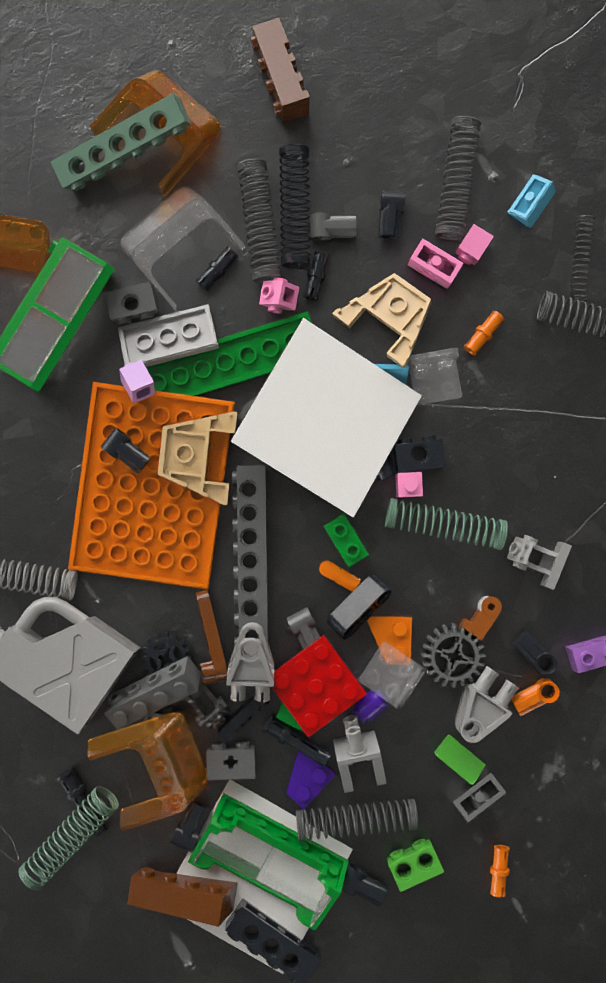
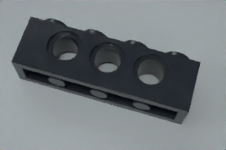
M243 898L226 921L225 931L232 940L236 942L241 941L252 954L256 956L261 955L266 959L269 966L276 970L279 968L285 972L287 978L293 983H307L321 963L319 951ZM254 926L258 931L252 934L247 932L246 929ZM274 940L278 944L275 947H269L266 945V942ZM289 954H294L297 956V959L289 961L285 957Z

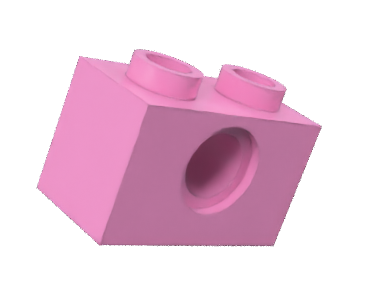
M423 238L408 263L409 267L446 289L449 288L463 265V262Z

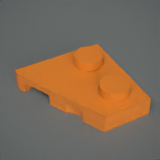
M371 616L367 623L386 664L411 665L412 617Z

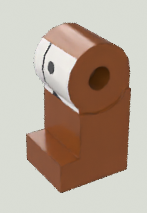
M493 596L482 597L478 602V609L470 621L463 618L459 626L482 641L502 610L501 602Z

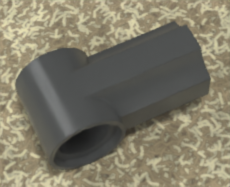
M313 213L310 215V239L313 241H328L331 238H356V216H331L329 213Z
M308 607L286 618L295 637H298L303 649L320 638L316 629L317 625Z

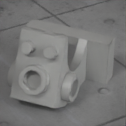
M524 535V538L515 537L514 542L510 545L507 559L514 561L512 566L524 571L528 567L543 573L544 576L540 585L554 590L572 546L564 542H557L554 551L537 545L538 540L530 536ZM532 549L543 553L538 566L528 561Z

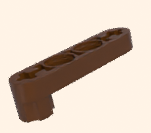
M208 591L195 592L211 659L209 662L200 664L203 681L206 685L227 680L228 671Z

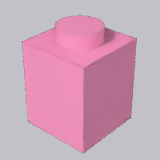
M473 224L456 251V254L459 255L458 258L465 264H473L475 266L494 236Z
M422 472L395 474L396 498L423 496Z

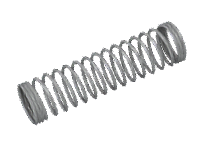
M3 560L0 569V586L2 589L8 587L10 591H13L16 588L17 592L23 590L25 593L31 590L33 595L38 592L40 596L46 593L48 597L54 595V597L58 598L61 595L63 600L70 601L73 599L77 586V571L69 570L68 573L67 569L63 571L60 592L56 596L55 589L60 574V569L57 568L54 574L53 590L48 595V587L52 576V567L50 566L46 575L45 590L41 594L40 587L45 572L44 565L41 566L39 571L38 588L33 592L32 587L37 574V565H33L30 588L26 591L25 585L30 570V564L26 563L22 587L18 590L17 584L22 572V562L20 561L17 565L15 585L13 588H10L15 562L14 560L10 562L7 585L3 587L2 582L7 570V560Z

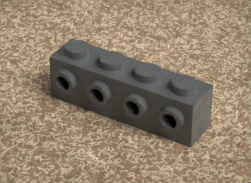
M187 656L110 694L104 714L116 729L119 730L197 692L201 673Z

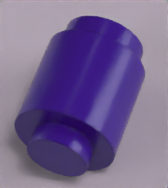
M371 689L367 695L356 703L353 711L366 724L368 721L372 722L388 708L386 702L389 699L380 689L378 691Z

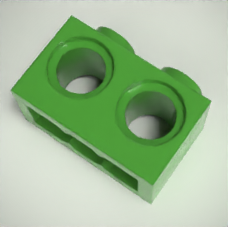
M430 839L417 840L412 844V847L406 850H395L387 858L389 868L400 892L444 873ZM423 854L431 855L430 860L427 862H421L419 858ZM401 864L409 865V869L405 872L397 870Z

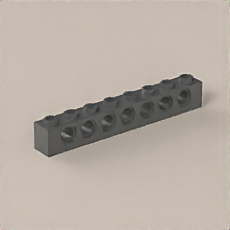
M237 466V471L232 472L233 486L237 485V495H233V509H237V519H233V533H238V542H233V556L238 557V566H234V580H238V590H234V604H238L239 613L234 614V628H239L240 634L245 624L251 622L258 623L264 629L268 641L266 466ZM248 483H252L256 487V493L251 497H247L243 493V487ZM247 507H253L256 510V517L251 521L246 520L243 516V512ZM248 530L254 531L257 535L256 542L253 544H247L244 541L243 536ZM248 554H252L257 558V564L253 568H249L244 564V558ZM248 578L256 580L257 589L254 591L246 590L244 587L245 580ZM248 602L255 603L258 607L257 613L254 615L247 614L244 609L245 604ZM235 637L234 647H235V644H236V642H237L238 637Z

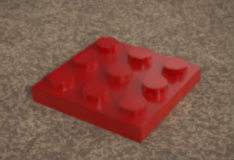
M322 635L274 671L273 690L308 737L367 695L325 635Z

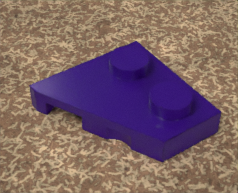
M298 751L286 794L304 810L336 775V772L327 764L325 767H322V765Z

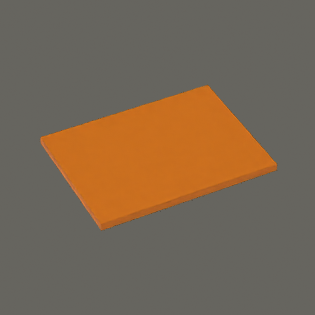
M93 382L68 570L209 589L221 504L158 475L163 426L234 412L235 402L155 391V395L133 404L124 386ZM115 427L132 439L131 442L151 456L148 464L140 473L135 472L119 458L112 457L100 447ZM210 432L206 481L224 483L231 433Z

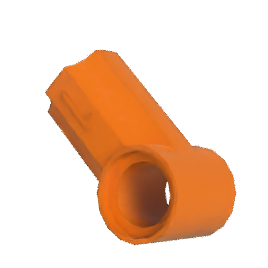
M541 678L534 685L515 694L511 700L521 717L546 703L555 702L559 697L560 691L551 679ZM545 685L552 686V692L549 695L541 694V690Z

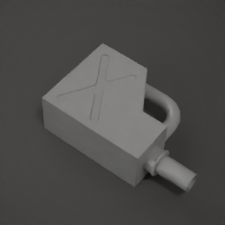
M43 597L35 600L28 606L15 625L8 627L6 631L0 626V681L67 728L79 734L89 724L141 647L96 616L88 617L60 598ZM46 611H54L74 624L46 638L41 637L30 629L38 616Z

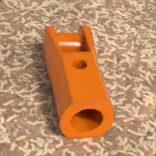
M328 560L320 564L319 571L323 576L352 592L358 587L361 578Z

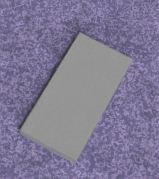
M209 304L118 327L125 365L142 360L145 367L219 348Z

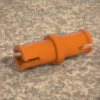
M493 310L482 325H478L475 329L476 333L464 345V349L469 354L476 356L486 341H490L493 338L492 334L505 320L499 312Z
M505 845L494 846L493 865L490 867V873L492 874L490 894L495 897H505L506 877L509 876L510 871L507 868L510 849Z

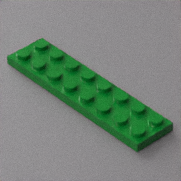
M304 312L217 339L218 349L148 366L146 369L154 381L155 391L197 397L270 374L302 319L304 318L310 323L312 322L309 313Z

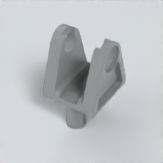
M251 622L242 627L229 660L226 685H231L230 698L233 701H237V692H239V702L246 699V686H255L256 701L261 702V693H264L263 702L270 700V687H274L275 663L264 629L258 623ZM249 630H255L259 634V638H246L245 634Z
M488 666L485 667L476 683L466 682L455 717L457 731L470 743L482 740L510 718L512 712L508 710L509 707L507 705L519 689V687L506 679L497 695L490 697L487 691L499 674ZM473 723L471 729L465 730L468 724Z
M356 715L344 717L343 723L346 736L333 739L344 793L354 791L349 765L359 761H372L377 786L387 784L375 731L371 730L361 733Z

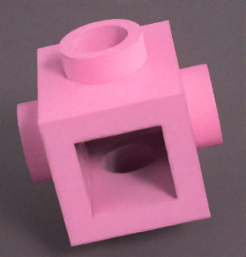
M275 277L273 281H263L259 304L268 307L269 312L281 314L282 310H295L299 287L288 283L286 279Z

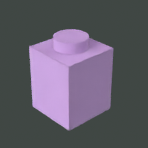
M142 360L128 363L119 369L121 382L133 404L155 395L154 381Z

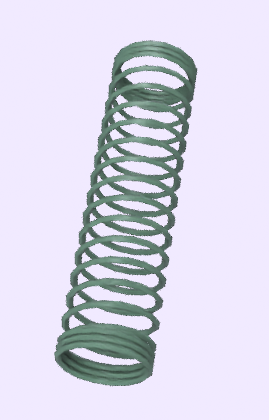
M391 498L389 501L385 527L395 528L398 513L403 503L400 530L403 528L405 516L410 505L407 530L408 532L410 531L413 515L418 506L415 533L418 531L420 518L425 508V522L422 532L424 535L427 521L433 508L430 536L433 535L435 520L440 510L438 538L441 534L444 517L448 511L445 539L448 538L450 522L455 513L453 541L456 537L459 519L463 514L460 542L463 541L465 525L470 516L471 526L467 538L468 544L471 541L474 522L478 517L475 545L478 544L480 527L484 519L486 520V528L482 546L484 547L486 544L488 527L492 520L493 531L489 547L492 548L494 544L495 549L502 550L505 545L508 532L507 520L499 519L495 523L494 518L488 521L487 517L484 516L480 521L479 515H476L473 519L472 514L469 513L465 518L464 512H461L458 516L456 510L450 516L449 509H446L443 514L440 507L435 513L434 506H431L428 511L426 504L423 505L420 511L419 503L413 508L412 502H408L405 508L404 500L399 503L397 509L398 500Z
M96 786L91 791V794L87 796V800H83L82 805H78L77 810H74L72 815L67 817V821H63L62 826L57 827V831H54L52 836H49L47 841L43 842L42 846L33 853V856L28 858V862H25L19 868V877L26 887L35 891L41 890L59 869L69 861V858H72L74 853L89 840V837H92L94 832L109 819V816H112L117 811L119 803L110 790L102 786ZM96 791L106 796L112 805V809L108 808L103 800L97 796ZM87 801L96 813L102 815V820L98 819L96 814L84 805V802ZM83 807L87 815L97 821V825H94L91 819L84 812L80 811L79 808ZM78 812V815L81 817V819L74 816V813ZM73 817L75 823L69 821V818ZM77 820H79V821L83 824L84 827H82V826L77 822ZM67 822L71 829L64 826V824ZM84 822L92 826V830H88ZM71 824L74 825V826L78 829V831H79L80 833H78V832L71 826ZM60 828H63V830H64V832H65L66 834H64L63 832H60L59 829H60ZM80 828L83 829V830H85V831H87V834H88V835H87V836L83 835V833H82V831L80 830ZM65 829H67L68 831H70L75 838H73L71 835H69L68 832H67ZM58 833L60 839L58 837H55L54 834ZM75 833L81 836L83 841H79ZM60 834L65 836L70 842V844L66 842ZM70 838L76 841L78 846H74ZM55 839L60 841L66 849L62 848ZM50 844H52L53 846H55V847L59 850V852L61 853V855L58 854V853L51 847ZM66 845L72 847L73 851H69ZM45 849L50 851L54 855L56 860L49 856ZM61 850L67 852L68 856L65 857ZM40 854L45 856L50 861L51 865L46 863L40 856ZM57 856L63 858V862H59ZM35 859L40 861L45 866L46 870L42 869L37 864ZM52 861L58 863V867H54ZM25 867L30 868L36 876L40 877L41 882L33 880L27 874ZM48 867L53 868V872H49Z

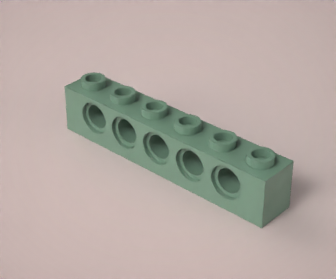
M170 94L52 160L51 165L62 188L78 191L86 186L85 183L91 179L94 181L104 177L107 170L111 168L115 170L124 166L127 159L141 157L149 147L163 145L169 136L183 134L187 131L186 127L192 123L180 97ZM165 116L167 120L166 126L160 129L159 120ZM145 128L146 135L144 139L140 140L138 136L139 131ZM124 139L125 148L120 151L118 145ZM103 150L105 152V159L100 162L99 153ZM81 162H84L85 170L80 173L79 165Z

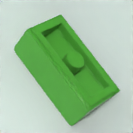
M450 734L446 736L434 751L438 758L472 786L485 767V763Z

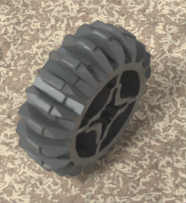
M451 623L450 631L443 624V633H440L435 628L433 632L436 634V637L427 636V639L432 643L431 645L423 644L422 647L429 650V652L421 653V657L429 658V660L422 664L424 667L431 666L426 673L429 676L435 674L434 682L437 683L442 678V686L444 687L448 685L449 680L452 688H456L457 681L464 687L466 686L464 679L467 678L471 683L474 682V679L471 677L472 673L480 676L481 673L476 668L477 666L484 668L485 664L479 661V659L486 658V654L479 653L478 651L483 650L485 646L484 644L476 645L480 639L475 636L472 637L473 634L468 631L465 633L464 628L459 626L457 631L455 623ZM455 637V640L452 641L449 647H438L446 638ZM463 638L471 647L472 658L462 653L463 644L461 643ZM457 649L456 653L462 658H453L450 662L451 658L446 653H454ZM435 653L445 658L444 666L446 668L444 672L439 670L436 665ZM459 664H469L462 672L452 674V671H455L456 666Z

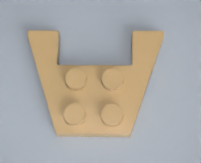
M394 273L370 288L369 292L363 296L354 298L349 301L350 304L342 309L338 308L332 314L334 318L350 329L364 311H367L401 337L386 354L388 358L404 369L432 302L428 296Z
M229 412L163 426L158 475L213 499L222 505H228L230 483L206 481L205 477L210 432L217 431L235 434L238 412Z

